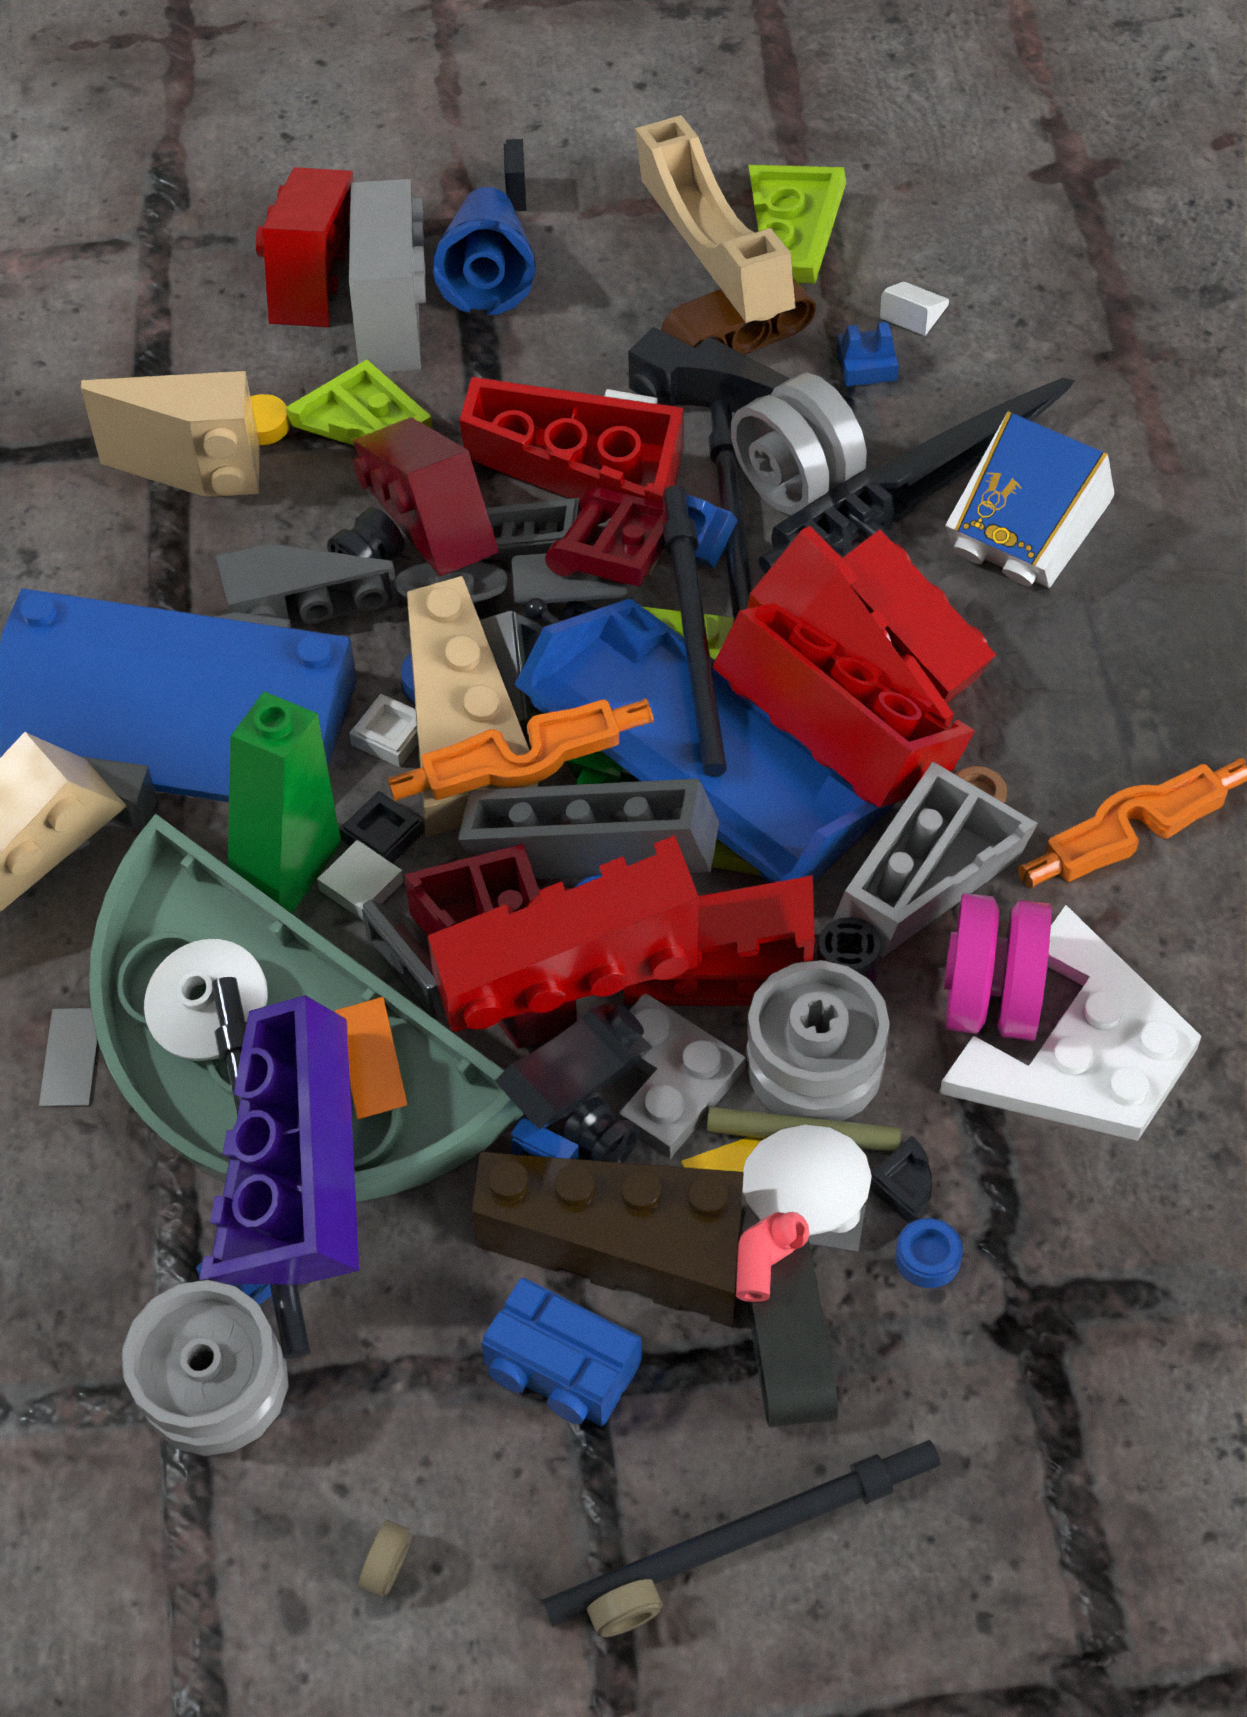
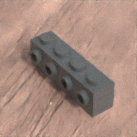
M699 778L471 790L458 841L469 858L523 844L535 879L602 875L599 868L600 865L624 856L629 866L656 855L653 844L675 835L689 872L702 873L711 872L719 820Z

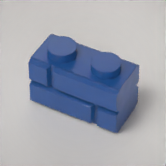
M524 1277L519 1279L507 1298L503 1310L499 1311L482 1341L484 1364L489 1367L488 1373L495 1382L515 1393H522L525 1387L548 1398L547 1405L555 1414L574 1424H582L586 1418L601 1427L605 1425L618 1404L622 1392H625L640 1367L642 1360L641 1337Z

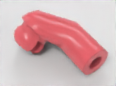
M776 1212L768 1215L742 1233L738 1243L737 1298L748 1302H761L770 1298L771 1266L793 1253L795 1249L803 1247L808 1241L809 1226L802 1215L797 1212Z

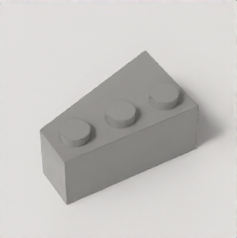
M932 762L845 890L833 921L838 918L852 917L862 919L872 925L879 934L881 943L880 956L884 957L959 903L962 893H973L1017 861L1038 823Z

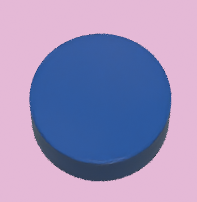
M933 1218L915 1220L909 1223L898 1237L895 1252L897 1268L907 1281L922 1288L944 1286L955 1278L960 1269L963 1255L962 1241L955 1229L941 1220Z

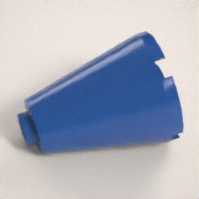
M481 187L472 191L464 200L434 252V282L442 296L459 310L470 313V308L487 310L486 315H498L515 308L529 294L535 276L536 264L534 253L509 197L501 190L493 187Z

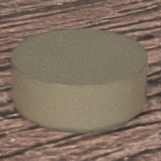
M386 1520L383 1523L363 1566L358 1582L359 1588L380 1597L389 1593L404 1562L412 1539L410 1529L390 1520Z
M643 1579L628 1583L604 1594L588 1606L587 1612L596 1634L602 1637H611L632 1630L651 1620L661 1611L663 1603L653 1580Z

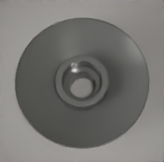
M475 562L439 577L429 563H424L400 572L395 579L396 590L404 597H407V591L463 576L474 604L503 592L507 587V574L496 566Z

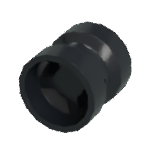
M374 507L368 508L355 518L354 528L340 530L327 542L328 552L388 561L404 551L405 547L404 538L394 521L386 513Z
M852 917L838 918L828 923L820 933L817 951L818 960L848 966L869 979L875 986L878 973L877 963L881 948L879 934L872 925L862 919Z

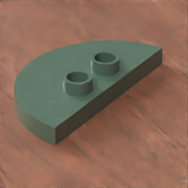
M155 814L134 840L111 881L96 922L90 955L89 990L91 1013L100 1049L108 1069L123 1096L141 1119L189 1163L205 1174L225 1183L229 1165V1158L222 1155L226 1131L233 1130L237 1121L227 1062L220 1058L208 1061H191L169 1053L154 1039L149 1031L144 1013V1000L150 979L158 966L180 947L204 939H221L233 942L246 949L256 959L264 972L267 982L268 999L266 1006L306 995L334 1012V1010L384 997L407 1106L357 1119L350 1086L356 1202L389 1196L411 1189L459 1167L485 1150L510 1129L524 1114L495 1082L504 1072L503 1069L160 816ZM206 983L198 986L192 992L190 1000H197L204 995Z

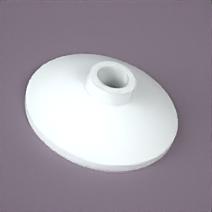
M204 939L180 947L158 966L146 990L144 1013L149 1031L165 1050L179 1058L191 1061H208L219 1058L214 1032L220 1025L212 989V982L219 978H237L245 1022H247L249 1011L267 1005L268 989L264 972L256 959L246 949L226 940ZM206 983L204 995L197 1000H190L192 992L198 986Z

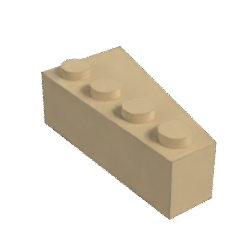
M463 576L407 591L420 768L423 767L421 760L423 754L454 745L489 729H495L503 734L504 741L507 742L512 753L516 755L528 753L530 750ZM538 783L517 788L538 787ZM490 784V785H487V786H484V787H480V788H477V789H474V790L506 789V788H505V787H498V786H495V785ZM430 790L422 792L426 838L461 828L470 791L441 800H434Z
M26 732L0 758V912L127 807L85 758Z

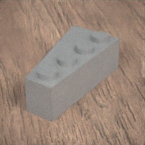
M411 179L351 182L349 287L358 364L367 359L381 372L421 370L419 304L426 303L425 225L422 197L413 198Z

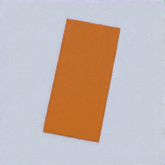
M384 997L334 1010L335 1013L347 1019L350 1086L357 1119L407 1106Z

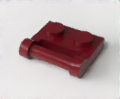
M600 487L589 489L580 501V513L563 539L556 540L547 551L545 556L546 565L553 573L559 576H569L575 571L606 578L615 583L640 587L665 546L663 526L667 522L665 503ZM610 518L594 546L586 544L598 524L604 523Z

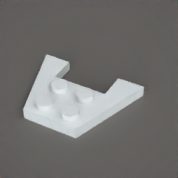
M1065 905L1051 925L1047 967L1083 985V988L1029 1066L973 1036L943 1078L939 1094L1138 1141L1198 1049L1201 1035Z

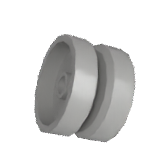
M808 372L793 376L775 387L771 395L757 398L737 410L731 421L733 447L737 460L747 479L765 501L776 510L785 514H795L827 492L857 475L866 467L867 449L861 427L852 409L833 386L822 377Z
M823 960L794 963L768 977L755 992L748 1014V1042L746 1049L749 1082L763 1105L781 1115L844 1121L863 1111L879 1090L884 1071L885 1049L890 1027L885 1000L873 983L848 966Z
M203 1280L178 1284L151 1299L132 1321L122 1348L123 1379L136 1404L146 1416L154 1431L178 1450L202 1456L235 1452L261 1437L280 1414L288 1389L286 1359H284L283 1351L259 1304L236 1286Z

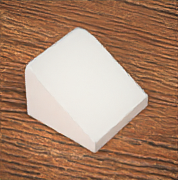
M903 281L887 287L882 293L880 318L926 336L949 305V299Z

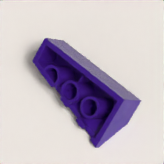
M306 995L251 1010L248 1013L234 1095L241 1098L237 1121L233 1130L226 1131L222 1153L223 1156L229 1158L223 1196L214 1197L210 1223L217 1226L212 1256H203L199 1281L210 1280L223 1284L302 1285L359 1271L347 1019Z

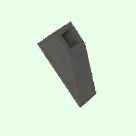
M272 543L215 555L228 613L240 612L288 619L291 622V627L295 628L399 604L392 561Z

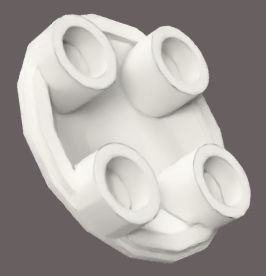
M800 1125L781 1129L759 1142L745 1161L743 1193L747 1206L755 1214L756 1223L776 1212H797L807 1221L809 1236L829 1231L843 1233L854 1228L859 1222L860 1209L868 1199L872 1176L866 1155L850 1137L830 1127Z

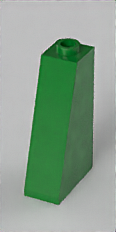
M263 691L230 736L228 867L293 914L341 845V838L318 713Z

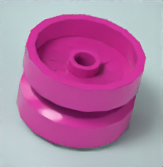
M962 893L956 932H951L946 963L944 990H949L945 1030L977 1034L985 1025L990 996L998 997L997 1028L1003 1038L1026 1041L1035 1040L1047 973L1052 916L1051 903L1018 900L1010 911L1006 938L997 937L999 906L994 896Z

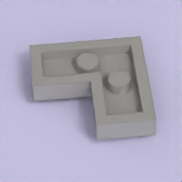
M645 993L629 1012L641 1023L644 1029L642 1037L652 1046L634 1066L651 1077L619 1112V1120L627 1119L640 1129L639 1139L671 1159L709 1114V1107H715L745 1071L746 1057Z

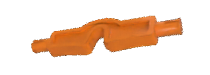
M644 698L641 701L612 710L609 702L603 699L572 709L535 715L527 723V733L532 748L524 755L512 753L507 742L504 741L503 734L495 729H489L454 745L423 754L421 756L423 767L395 776H388V784L394 802L429 790L434 800H441L490 784L505 788L532 785L550 777L565 761L617 746L619 744V732L654 723L653 714L648 700Z
M1238 758L1236 761L1214 772L1206 764H1201L1158 786L1138 785L1118 791L1101 804L1094 817L1051 837L1048 840L1044 855L1026 864L1019 865L1018 874L1021 881L1025 882V886L1028 889H1032L1034 886L1060 874L1064 881L1071 882L1096 869L1130 858L1137 850L1139 839L1129 820L1141 821L1162 839L1170 838L1197 819L1221 808L1224 805L1228 791L1247 782L1246 760Z

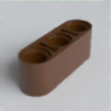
M793 277L795 309L778 313L768 320H754L746 323L724 292L719 289L674 308L664 319L661 331L694 348H697L709 336L746 355L804 330L815 316L816 303Z

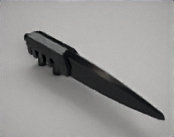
M1061 378L1026 392L944 431L884 466L870 467L861 471L775 525L771 535L773 549L759 558L761 569L766 574L799 532L808 526H811L842 558L851 552L852 541L855 540L861 544L880 529L893 542L894 534L889 531L892 528V521H899L914 511L916 504L979 463L1008 411L1033 421L1067 392L1075 380Z

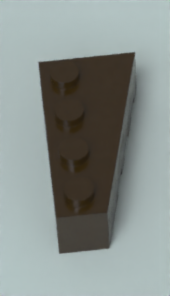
M480 1152L472 1205L476 1246L554 1272L563 1268L590 1277L592 1284L614 1291L616 1286L639 1292L653 1297V1303L679 1311L680 1306L710 1315V1321L733 1328L744 1172Z

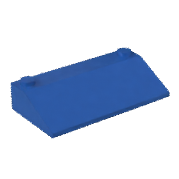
M21 588L2 631L0 641V758L26 732L78 756L147 765L155 791L229 803L230 736L263 691L318 713L327 767H329L357 683L351 639L345 636Z
M631 598L543 627L514 685L531 697L532 704L543 713L572 709L603 699L609 702L612 710L646 698L653 714L654 723L619 732V744L601 751L640 781L699 778L719 820L717 839L758 869L760 876L766 883L812 875L813 882L818 880L894 806L895 803L879 808L861 799L854 792L853 786L835 770L818 763L813 758L810 749L792 734L786 733L773 725L770 721V716L750 699L735 693L730 688L729 681L713 668L712 672L727 770L720 776L711 777L705 775L702 766L684 637ZM710 657L711 666H713L715 660Z

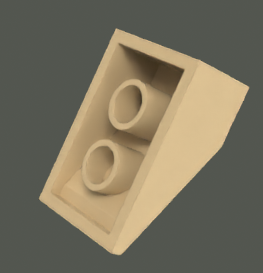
M246 371L81 380V391L100 464L204 497L259 494L260 446Z

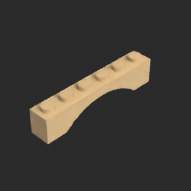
M682 115L635 128L642 183L746 323L754 320L764 321L773 318L778 313L795 309L790 251L771 228L755 233L737 218L715 180L698 135Z

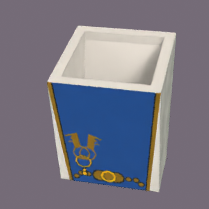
M1008 411L945 525L951 544L954 545L953 550L970 562L982 564L985 559L1003 567L1002 572L1008 578L1024 586H1032L1033 582L1050 588L1114 496L1108 454Z

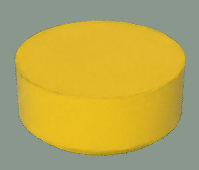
M259 394L251 396L259 445H269L281 440L287 434L290 427L286 404L280 398L273 395Z

